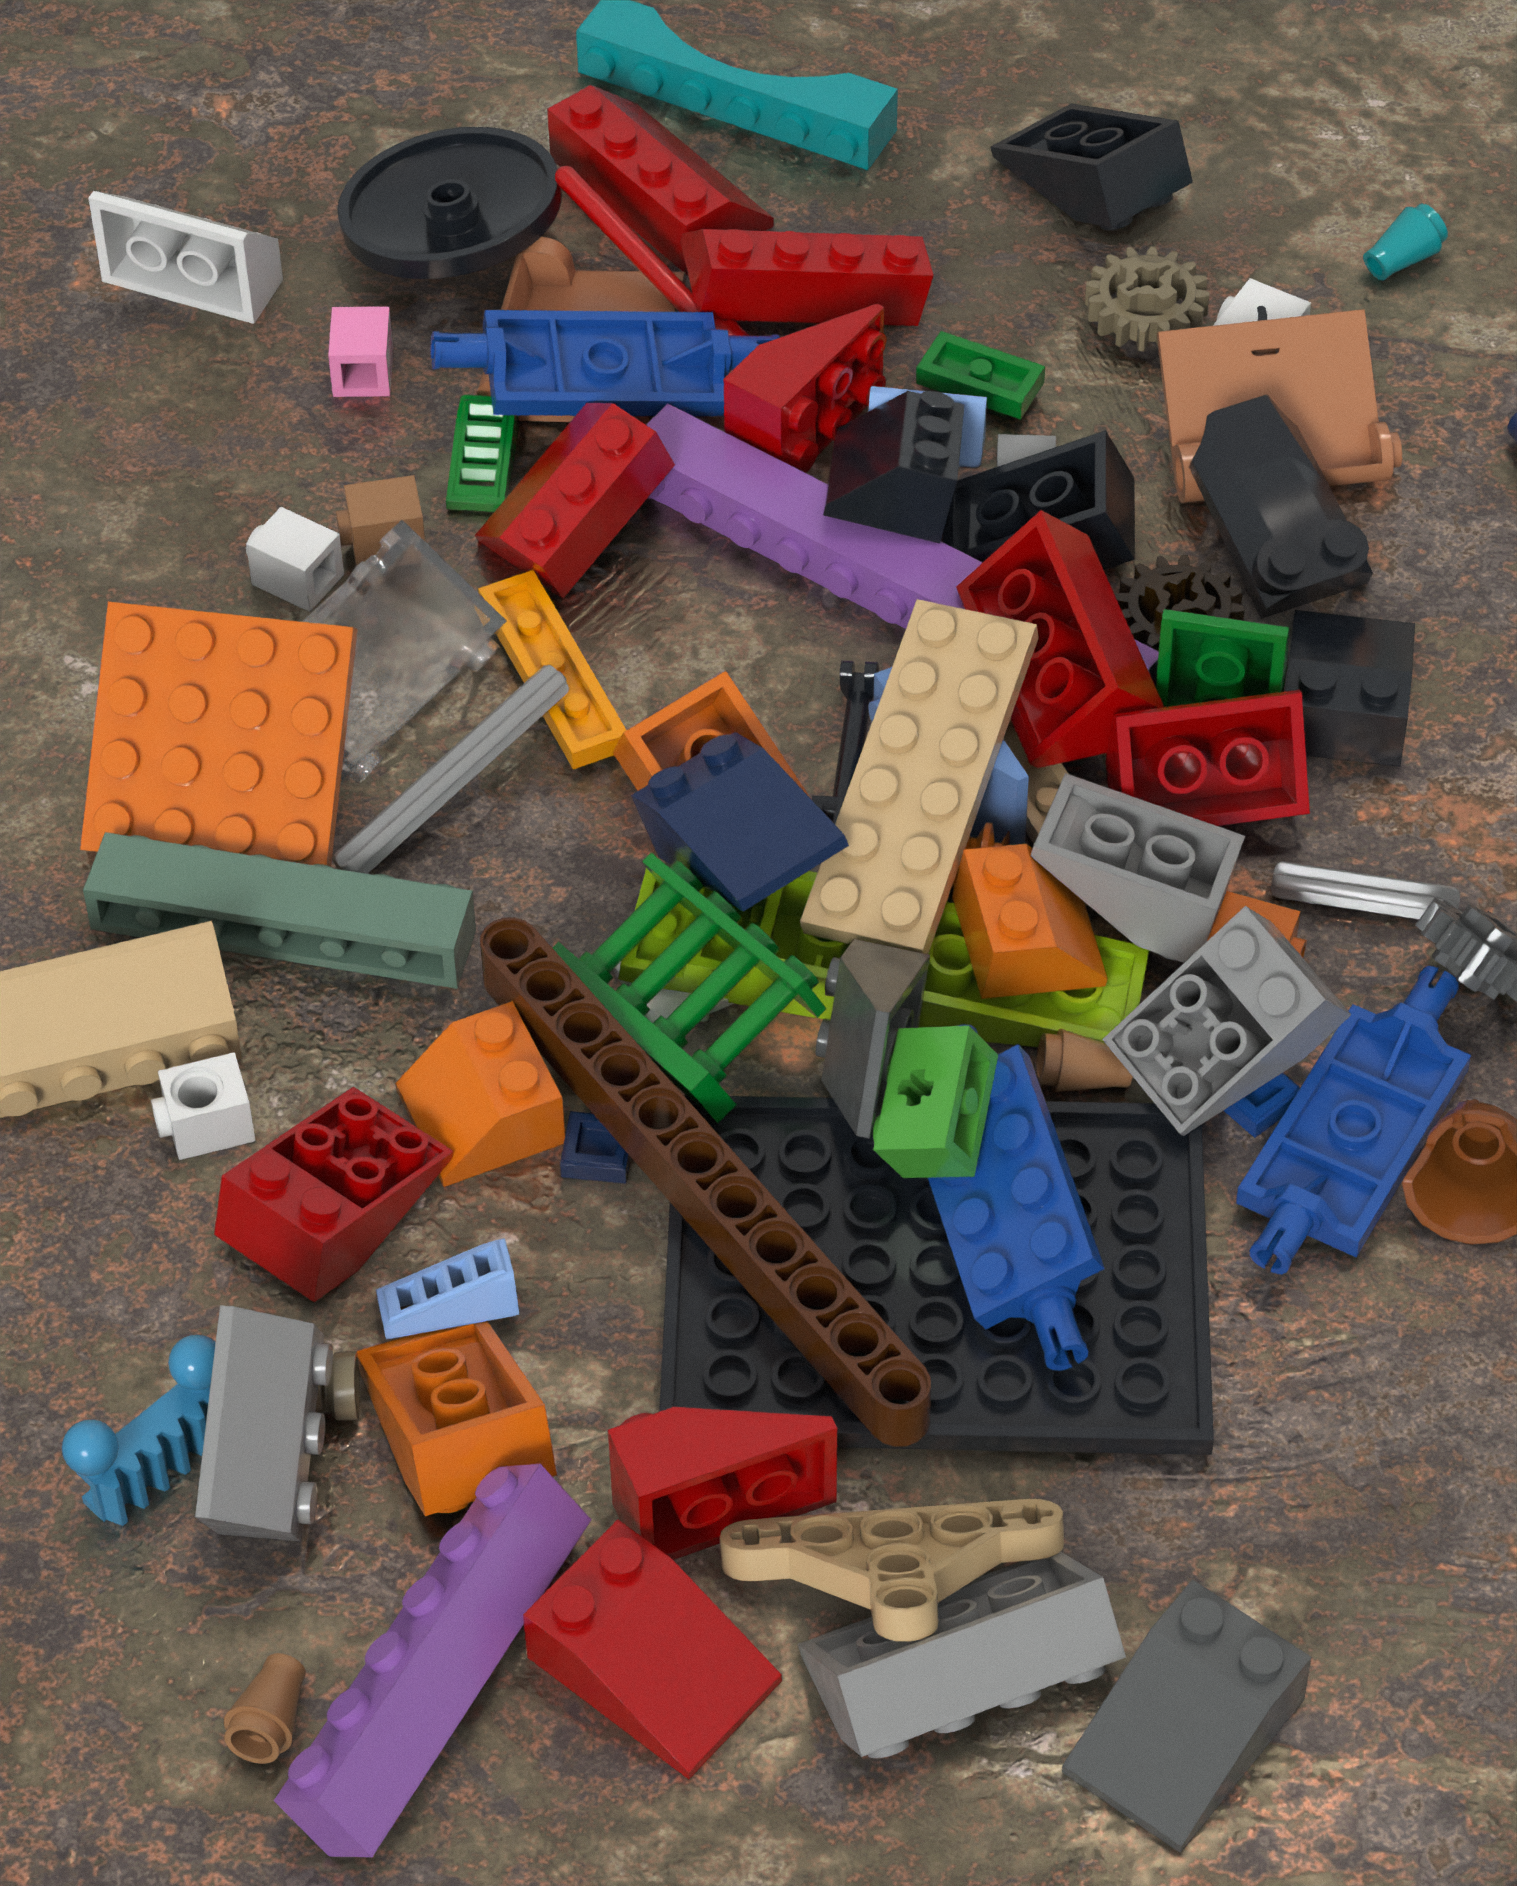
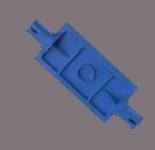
M485 310L482 324L483 333H439V331H433L430 355L431 359H434L431 363L433 370H439L440 368H483L484 373L489 376L493 415L576 416L586 403H613L632 416H656L667 404H670L692 416L724 417L723 379L729 374L730 370L739 365L758 345L780 337L778 334H772L771 336L728 335V330L715 328L713 312Z
M1434 966L1424 967L1404 1003L1400 1002L1390 1010L1375 1014L1354 1004L1350 1007L1349 1012L1351 1016L1335 1031L1238 1187L1236 1204L1270 1219L1258 1240L1253 1243L1249 1250L1250 1257L1261 1268L1265 1269L1273 1254H1275L1278 1258L1271 1267V1272L1281 1275L1287 1273L1294 1256L1307 1236L1354 1257L1358 1256L1425 1144L1428 1133L1437 1124L1469 1070L1471 1055L1447 1045L1439 1033L1437 1021L1450 1000L1455 997L1459 990L1456 978L1449 972L1444 971L1437 984L1433 986L1431 983L1439 968Z
M967 1024L957 1025V1026H970V1027L978 1034L977 1029H976L975 1027H973L972 1025H967ZM1017 1044L998 1054L975 1177L928 1178L974 1319L985 1329H988L1008 1318H1026V1320L1035 1325L1047 1367L1051 1370L1062 1371L1072 1367L1067 1350H1072L1075 1361L1078 1364L1088 1357L1089 1351L1085 1342H1083L1072 1308L1076 1304L1075 1295L1080 1282L1105 1268L1030 1056Z

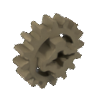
M1154 246L1149 247L1146 255H1138L1132 247L1126 248V258L1122 260L1112 254L1107 255L1105 268L1094 266L1092 268L1091 281L1086 282L1085 305L1087 306L1088 322H1098L1097 333L1100 336L1114 332L1116 334L1115 345L1121 347L1128 340L1137 341L1138 351L1143 352L1147 348L1148 342H1156L1158 346V332L1203 327V317L1208 315L1210 292L1206 291V275H1196L1197 264L1194 261L1180 265L1178 264V252L1172 251L1164 258L1157 256L1158 252ZM1115 292L1117 297L1112 299L1111 296ZM1182 298L1183 302L1179 305L1177 300Z

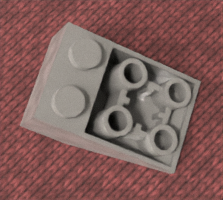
M1244 906L1102 1040L1175 1129L1184 1136L1302 1061L1351 1016V1013L1278 928L1268 919Z

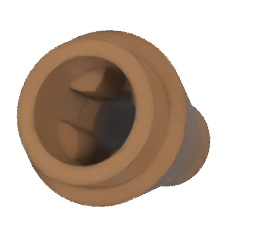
M1061 1028L1057 1034L1043 1033L1041 1035L1037 1050L1035 1073L1039 1084L1051 1086L1052 1093L1109 1087H1130L1133 1076L1106 1043Z
M281 1653L269 1655L260 1672L224 1717V1727L226 1729L224 1735L225 1743L240 1758L253 1763H270L291 1746L300 1688L306 1675L304 1666L294 1657Z

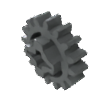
M1434 898L1415 924L1416 927L1422 930L1421 934L1436 943L1435 947L1437 949L1432 954V958L1471 990L1485 993L1492 999H1495L1499 993L1502 995L1506 993L1517 1002V933L1493 913L1485 912L1471 903L1468 904L1465 910L1461 908L1458 910L1448 901L1444 900L1442 902L1438 898Z

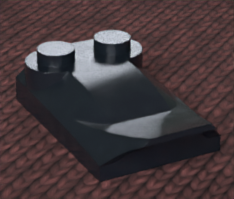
M1266 394L1215 410L1207 415L1205 431L1197 452L1189 465V469L1260 618L1263 619L1368 584L1373 572L1367 562L1369 545L1366 536L1359 527L1346 520L1298 426L1280 410L1272 398Z

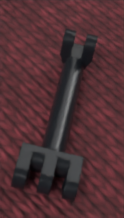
M842 660L840 664V690L847 701L833 795H812V801L834 824L838 818L866 740L869 719L868 705L874 697V673L879 672L878 662H865L864 673L855 672L854 661Z

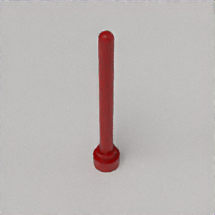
M570 166L558 168L555 173V181L559 187L679 312H697L693 293L576 170ZM714 319L715 328L728 330V335L749 336L733 319Z

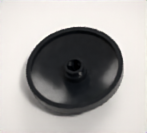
M458 127L413 137L384 150L370 159L345 185L337 210L345 244L351 254L364 265L378 272L402 278H449L495 266L531 246L554 222L562 203V189L555 181L557 166L551 154L541 144L523 134L492 127Z

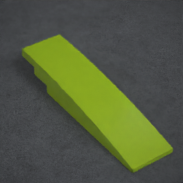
M647 868L635 910L660 886ZM806 872L744 912L730 904L741 916V919L737 922L738 925L745 930L751 923L756 924L779 947L780 951L776 954L779 959L784 962L790 955H793L815 975L819 983L812 990L827 1008L818 1019H831L834 997L825 995L828 969L832 958H840L850 944L803 933L800 920L817 872ZM705 887L699 891L706 898L712 893V891ZM946 902L928 953L930 960L919 1028L967 1024L975 1027L979 1036L985 1042L1019 1044L1031 1047H1038L1043 1033L1057 1034L1061 1028L1105 1043L1102 1039L1140 1004L1149 950L1138 947L1134 943L1094 935L1108 978L1106 986L981 999L954 903ZM678 903L621 961L618 980L632 983L696 917ZM716 934L663 989L692 993L735 949ZM754 967L724 998L728 999V1003L750 1006L773 981ZM795 999L781 1011L783 1013L816 1018Z

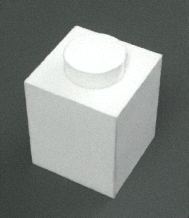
M280 507L264 525L256 527L246 543V554L249 561L252 585L309 612L344 575L340 534L283 507Z

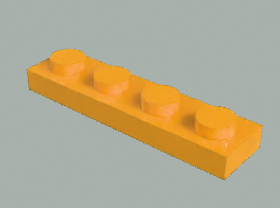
M534 570L478 588L479 605L522 681L525 683L544 665L553 666L567 679L568 693L543 715V718L572 769L574 770L614 756L612 752L623 732L626 731V728Z

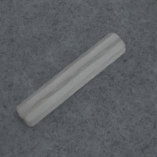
M1286 861L1277 862L1271 886L1272 895L1279 899L1417 920L1420 919L1434 898H1438L1442 902L1444 900L1448 901L1457 909L1459 908L1460 901L1459 889L1452 886Z

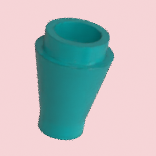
M1421 203L1415 208L1405 207L1375 245L1364 253V263L1373 276L1384 281L1392 274L1439 253L1442 243L1448 237L1447 227L1440 215L1427 204Z

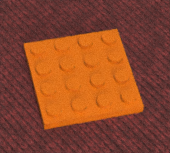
M108 601L80 850L98 852L103 836L107 832L126 836L141 835L152 840L189 846L203 845L214 850L246 855L260 854L277 860L309 865L323 864L331 867L358 629L348 626Z

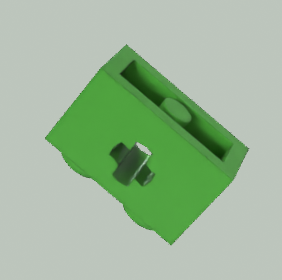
M970 1026L898 1028L894 1052L889 1060L887 1086L881 1114L876 1118L873 1127L875 1143L873 1150L903 1178L975 1177L998 1054Z

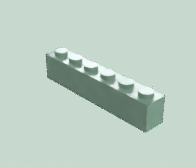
M105 832L83 888L91 930L141 938L212 921L220 951L458 989L476 932L472 890L460 889L448 884H428L397 879L386 874L372 875L334 869L323 864L309 865L277 860L260 854L246 855L214 850L203 845L189 846L152 840L141 835L126 836Z

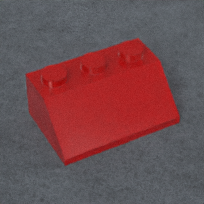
M586 403L475 534V537L480 543L522 572L534 570L541 584L563 599L675 464L655 430L613 403Z
M1300 690L1113 714L1106 754L1108 788L1215 826L1310 814L1302 692Z

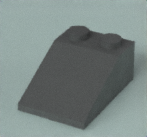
M854 939L840 958H832L828 969L825 995L834 997L831 1019L824 1018L818 1032L816 1056L825 1058L821 1080L856 1136L870 1139L873 1134L875 1120L881 1114L887 1086L889 1060L894 1052L898 1028H919L930 955Z
M1192 1579L1150 1629L1064 1762L1062 1773L1181 1853L1304 1701L1312 1657Z

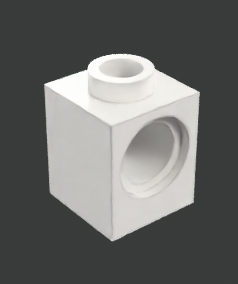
M235 1052L158 1071L162 1097L151 1100L152 1110L159 1137L172 1135L179 1160L256 1141L250 1103Z

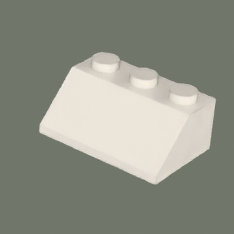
M93 191L88 198L102 282L254 324L283 281L278 238L124 196Z

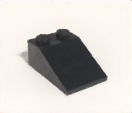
M1071 103L990 147L992 156L1075 221L1100 225V228L1103 230H1115L1129 225L1133 221L1132 216L1146 208L1158 207L1170 202L1173 199V193L1193 183L1179 120Z
M1106 430L957 480L943 530V543L982 563L1040 510L1087 534L1103 570L1135 560V478Z
M1295 610L1285 691L1300 690L1302 692L1306 756L1401 767L1412 682L1415 623Z

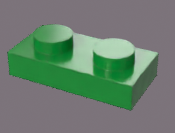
M940 331L916 367V384L942 393L987 397L988 409L1020 420L1045 383L1044 365Z

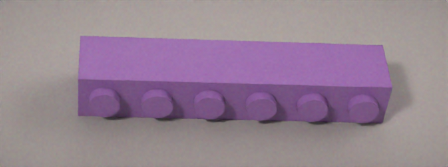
M541 1464L497 1467L482 1479L476 1488L475 1495L477 1498L460 1523L456 1524L444 1535L439 1545L440 1553L424 1577L416 1581L408 1589L402 1600L403 1608L388 1631L377 1638L369 1647L365 1655L366 1663L349 1689L341 1693L330 1705L327 1711L328 1720L311 1746L302 1751L290 1765L288 1770L289 1778L274 1799V1802L328 1856L373 1857L524 1624L523 1614L544 1594L590 1523L591 1518Z

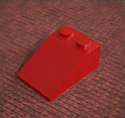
M672 1407L654 1414L641 1413L625 1420L620 1426L608 1429L612 1503L619 1520L673 1560L720 1544L721 1531L726 1526L735 1522L749 1519L799 1516L837 1502V1426L832 1416Z
M619 1519L523 1614L527 1658L688 1780L782 1682V1674L677 1563Z

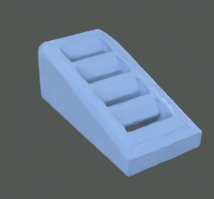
M505 1238L479 1245L376 1289L386 1339L519 1315L514 1272ZM412 1305V1306H409V1307H407V1308H405V1309H402V1310H401V1308H400V1307H403V1306Z

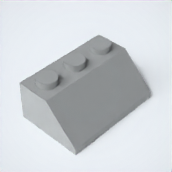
M220 1305L195 1518L218 1535L301 1541L303 1524L312 1525L314 1522L317 1507L316 1482H308L311 1454H321L325 1435L324 1413L316 1412L319 1385H329L333 1364L332 1344L323 1343L324 1334L314 1323L235 1306Z

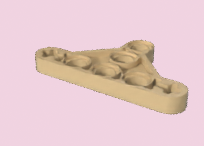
M1018 1499L749 1519L726 1526L720 1534L721 1568L727 1576L741 1581L793 1579L870 1609L873 1626L877 1634L885 1639L907 1642L921 1640L932 1635L937 1630L939 1623L938 1603L995 1566L1005 1562L1046 1559L1058 1554L1064 1546L1063 1511L1059 1505L1042 1499Z

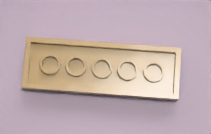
M919 599L916 600L835 823L845 835L849 846L821 863L800 920L804 934L851 944L854 939L923 954L929 953L961 862L963 850H965L1039 638L1037 624Z

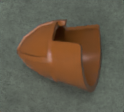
M1473 1099L1459 1102L1456 1108L1450 1110L1428 1133L1422 1152L1402 1181L1406 1204L1423 1226L1445 1239L1470 1245L1498 1243L1517 1234L1516 1118L1497 1106Z

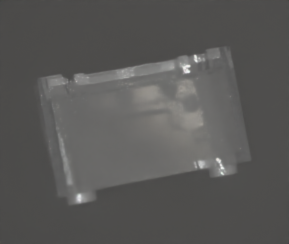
M403 520L381 539L379 543L382 546L377 554H373L365 562L362 561L357 565L347 581L302 621L348 626L358 629L340 784H343L350 777L357 784H360L384 759L377 751L467 666L475 673L481 669L499 650L500 646L493 639L507 622Z

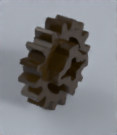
M1181 555L1178 565H1169L1163 556H1158L1155 569L1151 570L1139 563L1135 565L1134 579L1122 577L1119 593L1115 594V597L1134 639L1159 651L1161 621L1164 609L1244 621L1245 606L1241 605L1243 591L1240 587H1230L1231 574L1228 571L1215 576L1212 575V562L1209 560H1205L1198 567L1190 566L1188 555Z

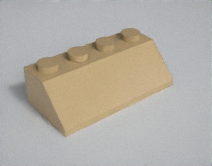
M212 921L0 971V1118L21 1116L35 1109L72 1100H86L96 1094L133 1085L151 1084L159 1080V1070L235 1052L237 1060L242 1059L236 1018Z

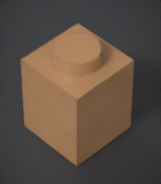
M414 475L344 485L346 509L336 511L337 527L341 546L352 545L356 568L427 558L423 516Z

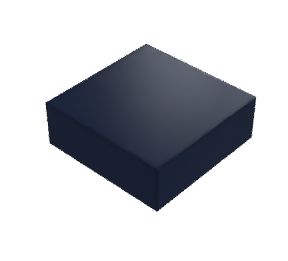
M570 1111L560 1162L561 1177L626 1184L631 1159L629 1154L593 1113Z

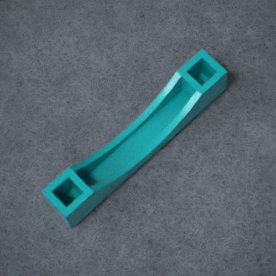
M600 0L576 30L578 73L865 170L870 169L897 131V88L849 72L828 76L786 77L760 74L732 67L702 54L683 42L665 25L655 8L631 0Z

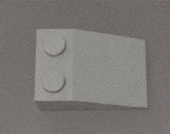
M1065 773L1034 843L1031 857L1136 946L1158 953L1164 958L1184 963L1207 942L1226 894L1245 836Z

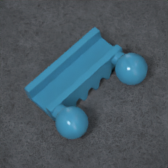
M196 1334L179 1340L172 1348L168 1360L170 1373L178 1384L116 1434L106 1423L93 1419L80 1421L66 1432L62 1442L63 1458L66 1464L90 1486L91 1489L82 1496L83 1503L103 1522L108 1520L124 1526L128 1522L125 1504L129 1503L145 1509L149 1505L146 1491L147 1486L164 1492L170 1488L167 1470L171 1469L186 1475L191 1471L188 1453L192 1452L202 1456L216 1343L213 1339Z

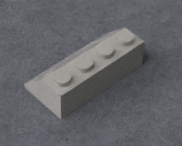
M1061 1551L1046 1559L1021 1561L973 1580L938 1603V1628L932 1635L921 1640L907 1642L885 1639L877 1634L873 1626L872 1617L798 1644L801 1657L840 1739L861 1757L868 1755L870 1758H884L895 1755L909 1746L908 1739L932 1730L936 1733H950L966 1728L975 1721V1714L1000 1705L1002 1708H1017L1030 1704L1041 1696V1689L1062 1681L1077 1684L1096 1679L1106 1672L1105 1665L1126 1658L1104 1578Z

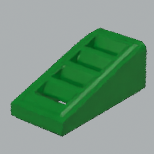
M462 395L460 397L450 463L446 509L495 512L508 496L519 433L518 415H493L491 396ZM464 481L495 482L494 486L463 485Z

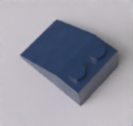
M736 732L711 739L701 748V753L680 766L669 767L657 772L650 778L647 786L631 795L658 857L670 865L678 860L696 876L705 888L712 892H717L727 902L743 912L849 846L845 835L766 750Z

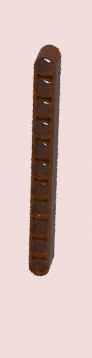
M515 917L501 918L486 926L480 936L483 981L488 994L499 1006L513 1001L541 1055L873 1436L882 1443L894 1447L909 1446L924 1437L930 1425L931 1377L925 1366L540 933L527 921ZM733 1216H742V1218H731V1217H733ZM772 1261H782L783 1263L773 1264V1263H770V1262H772ZM810 1307H824L821 1310L810 1309ZM864 1353L867 1355L855 1357L848 1354ZM902 1399L909 1401V1403L895 1404L889 1401Z

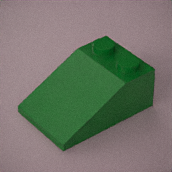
M1164 609L1161 621L1156 689L1164 707L1284 692L1288 663L1289 627Z

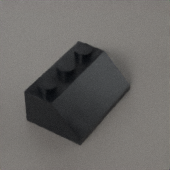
M906 391L837 428L823 515L940 544L958 480L964 404L956 403L948 395L936 391H925L921 394Z

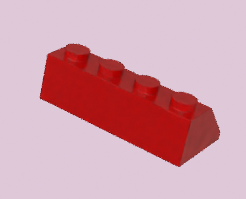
M590 85L547 108L550 154L559 167L570 166L574 168L628 226L682 272H685L686 275H688L680 243L682 233L700 229L766 231L774 226V218L638 104Z
M700 229L682 233L680 241L697 312H713L714 319L823 323L871 305L879 304L884 307V325L918 326L934 276L923 237Z
M1040 510L956 586L966 610L1037 624L1039 638L1011 715V721L1030 765L1042 768L1107 753L1113 714L1164 707L1087 534Z

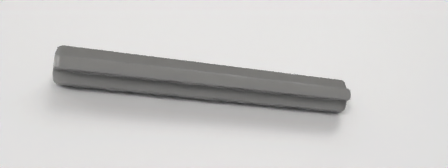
M544 665L341 847L332 858L336 869L365 874L374 869L568 693L569 687L565 676L551 665Z

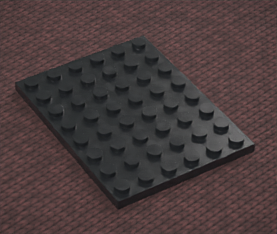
M684 1095L925 1366L931 1377L930 1425L926 1435L918 1442L909 1446H890L874 1437L671 1203L669 1206L659 1412L672 1407L832 1416L837 1426V1448L1212 1455L1214 1432L1202 1124L1183 1136L1175 1129L1155 1103L1046 1101L1105 1268L1080 1282L1075 1295L1076 1304L1072 1308L1083 1342H1085L1089 1351L1088 1357L1078 1364L1075 1361L1072 1350H1067L1072 1367L1057 1371L1051 1370L1045 1363L1044 1352L1034 1323L1026 1320V1318H1008L985 1329L974 1319L928 1178H903L873 1150L875 1144L873 1134L870 1139L856 1136L833 1098L730 1096L736 1103V1106L717 1123L690 1098ZM733 1216L731 1218H742V1216ZM772 1261V1262H770V1263L776 1264V1263H783V1262H782V1261ZM810 1307V1309L821 1310L824 1307ZM851 1353V1354H848V1355L858 1357V1356H865V1355H867V1354H864V1353ZM902 1399L889 1401L895 1404L909 1403V1401Z

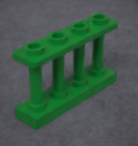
M650 853L642 863L658 881L660 886L592 955L585 951L578 959L559 941L554 945L553 949L668 1079L713 1120L719 1123L736 1106V1103L720 1086V1083L727 1077L723 1070L793 999L816 1018L827 1008L812 990L819 983L818 979L795 956L790 955L783 962L776 956L780 951L779 947L761 928L751 923L744 930L737 924L741 916L721 895L713 891L707 898L699 892L704 886L681 862L676 860L668 867L653 853ZM678 903L696 917L629 986L622 983L614 990L608 985L613 979L610 972ZM716 934L735 949L666 1019L660 1015L652 1023L645 1017L650 1011L647 1004ZM754 967L773 981L705 1052L698 1049L690 1056L683 1050L688 1044V1041L685 1039L687 1034Z

